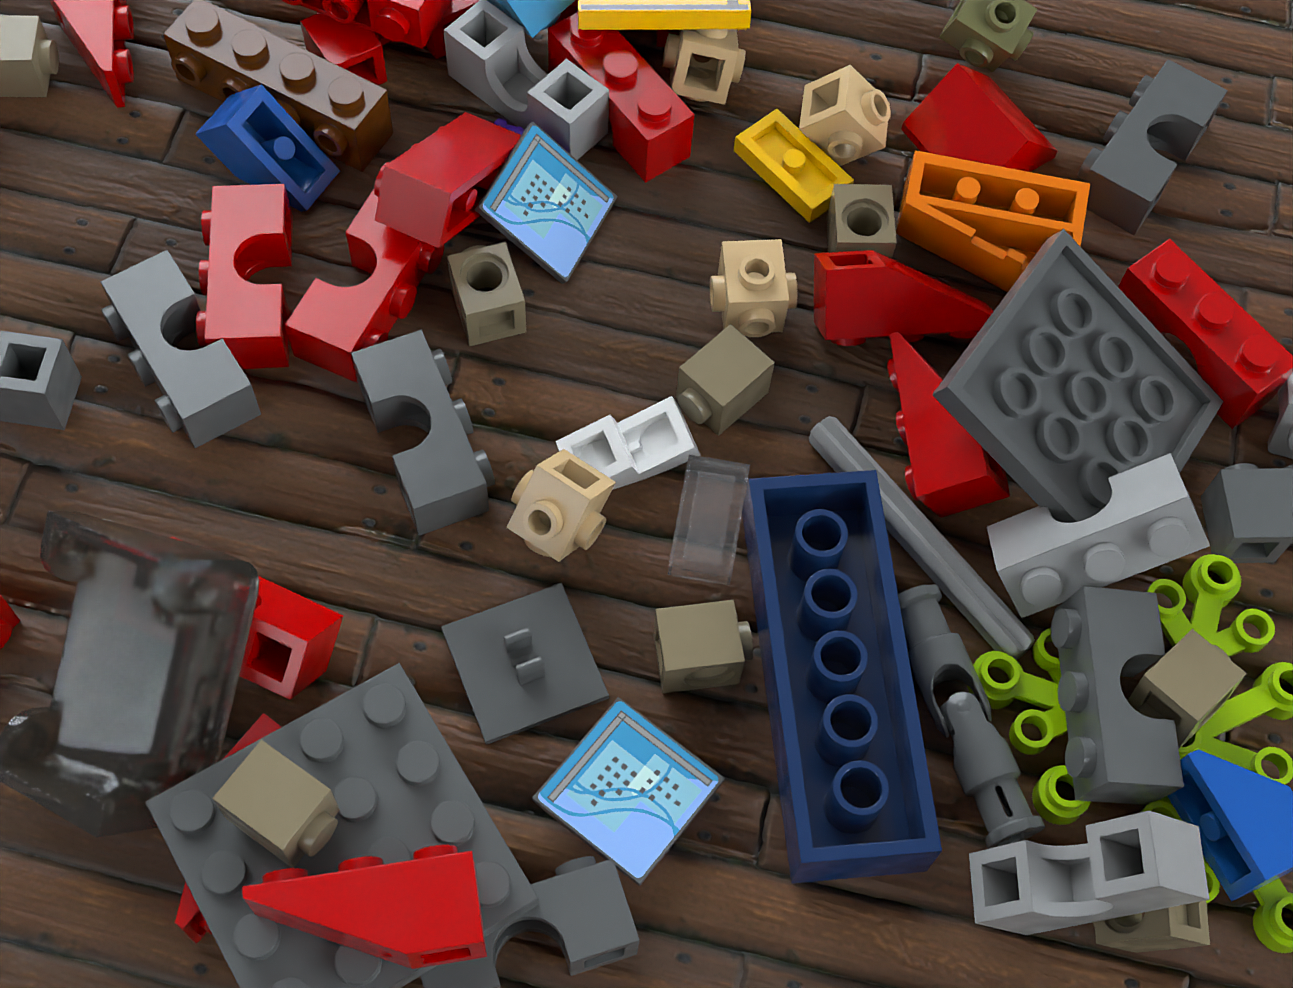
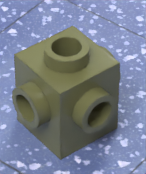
M960 0L939 38L959 50L961 57L971 65L987 68L994 72L1008 57L1016 61L1026 49L1034 34L1027 27L1038 9L1025 0Z

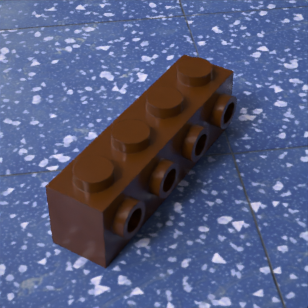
M193 0L163 34L171 58V65L178 80L222 102L232 94L262 84L325 154L361 172L364 171L393 134L386 89L205 0Z

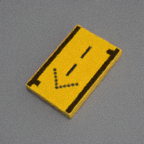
M578 0V28L581 30L750 28L751 21L750 0Z

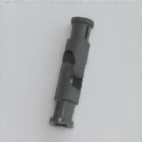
M935 584L920 585L898 594L905 639L910 650L908 656L911 671L937 729L945 738H948L950 734L953 739V769L965 796L973 797L989 833L984 838L987 848L990 849L1023 841L1039 833L1045 828V825L1040 816L1032 815L1017 781L1021 771L1007 741L999 734L994 725L990 723L992 718L988 697L958 633H951L938 603L942 598L938 586ZM956 679L963 681L972 689L974 694L967 692L953 694L940 708L933 695L934 688L946 680Z

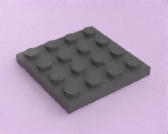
M1062 229L1045 241L932 394L1040 507H1048L1053 519L1062 523L1083 521L1104 509L1112 497L1109 477L1171 453L1180 473L1224 402L1065 229Z
M400 663L261 738L331 789L340 809L334 817L338 820L337 827L326 845L312 857L305 853L294 868L306 869L308 876L338 872V864L352 858L375 856L382 858L383 864L413 860V853L424 847L454 845L457 847L458 853L472 851L484 937L539 905L538 896ZM261 739L145 802L240 988H401L438 966L410 969L254 914L243 899L242 886L263 883L262 876L266 873L292 867L228 821L212 798Z

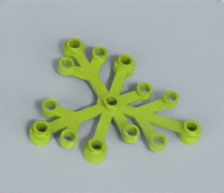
M1209 554L1197 559L1184 576L1183 589L1172 580L1159 579L1154 581L1145 591L1164 594L1172 602L1173 608H1164L1158 604L1161 629L1172 647L1193 629L1210 644L1218 646L1229 657H1232L1242 651L1248 653L1260 651L1275 634V626L1270 616L1258 609L1244 610L1231 623L1229 628L1216 633L1222 608L1233 599L1241 587V576L1236 564L1231 559L1222 555ZM1208 570L1218 574L1225 584H1218L1211 580ZM1186 596L1194 604L1190 622L1182 611L1186 603ZM1243 623L1254 625L1259 630L1261 638L1250 637L1244 631ZM1051 628L1043 631L1033 645L1032 655L1036 664L1048 671L1054 682L1023 672L1022 667L1014 657L1000 651L984 653L973 665L988 697L991 709L1006 707L1015 698L1048 709L1045 712L1035 709L1023 711L1010 727L1009 737L1012 745L1021 753L1028 755L1042 752L1052 739L1068 732L1066 713L1062 710L1058 701V685L1061 678L1059 658L1050 656L1044 647V643L1052 642ZM1286 662L1272 664L1255 680L1252 689L1227 700L1188 740V746L1179 749L1180 760L1187 754L1199 749L1270 778L1264 773L1261 766L1262 760H1267L1276 765L1280 774L1279 779H1270L1285 785L1293 778V760L1284 750L1277 747H1266L1256 753L1214 737L1263 714L1278 720L1293 718V695L1285 692L1279 683V678H1282L1293 686V664ZM998 667L1008 675L1009 682H995L989 676L988 668ZM967 686L969 693L974 694L972 689ZM1031 723L1037 726L1041 731L1042 740L1031 741L1027 739L1022 733L1021 725ZM1060 765L1048 769L1041 776L1033 788L1032 800L1036 811L1046 821L1057 825H1066L1076 821L1088 809L1091 801H1068L1058 795L1055 788L1056 782L1064 781L1074 788L1073 777L1069 775L1065 765ZM1167 796L1156 802L1149 803L1139 812L1152 811L1181 820ZM1203 856L1210 899L1206 900V904H1208L1218 895L1220 882ZM1280 878L1253 891L1260 902L1253 915V927L1258 939L1267 948L1278 953L1293 952V930L1285 925L1281 913L1283 908L1290 909L1293 912V893L1288 892Z

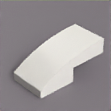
M672 396L618 423L611 415H608L555 441L559 451L562 449L567 450L615 481L613 489L660 474L700 456L681 409Z

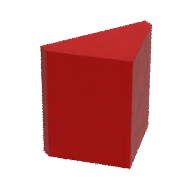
M959 63L948 72L907 117L901 128L921 152L1031 172L1051 161L1058 152L989 76Z

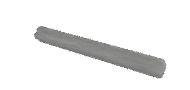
M829 416L817 423L810 431V444L836 473L876 470L886 529L995 651L1007 653L1016 660L1023 656L1035 641L1032 633L837 418Z

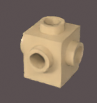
M737 29L679 30L678 35L668 34L662 67L670 68V88L677 95H682L694 101H709L725 105L731 82L739 83L746 51L738 48Z
M848 65L804 86L799 130L835 163L842 166L886 147L888 120L891 115L890 103L880 90L875 89L851 65Z
M782 239L722 242L718 276L710 277V304L712 312H722L723 330L731 324L747 337H762L773 332H783L787 309H794L797 306V280L795 273H786Z
M562 449L536 465L534 471L530 470L518 483L511 498V501L517 506L507 528L522 537L525 544L534 552L552 557L559 562L578 547L587 550L598 538L606 523V517L601 515L600 512L616 482L567 450Z

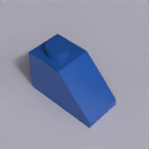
M262 84L230 95L195 134L235 177L250 185L285 184L290 206L301 212L307 211L340 172L335 164Z
M1199 749L1183 757L1180 763L1184 787L1167 797L1182 821L1199 826L1203 856L1231 902L1293 872L1292 789L1285 784Z

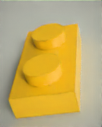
M775 109L735 137L733 151L809 223L828 210L834 184H853L854 182L851 176L813 141L806 137L778 109Z

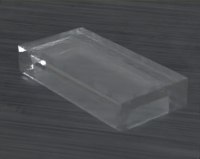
M689 455L669 560L668 575L730 585L750 468L749 464Z

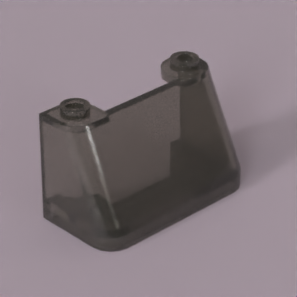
M48 510L40 545V558L43 567L51 575L59 579L78 582L50 707H38L21 711L4 727L0 735V782L96 838L158 828L145 802L216 764L220 760L259 592L257 570L250 562L231 554L77 511Z

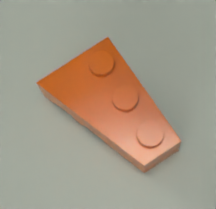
M915 150L904 185L896 234L1008 292L1045 241L1052 235L1065 229L1081 247L1090 183Z

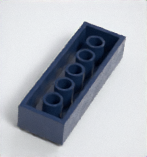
M866 470L749 479L742 517L791 883L927 872L942 852L877 471Z

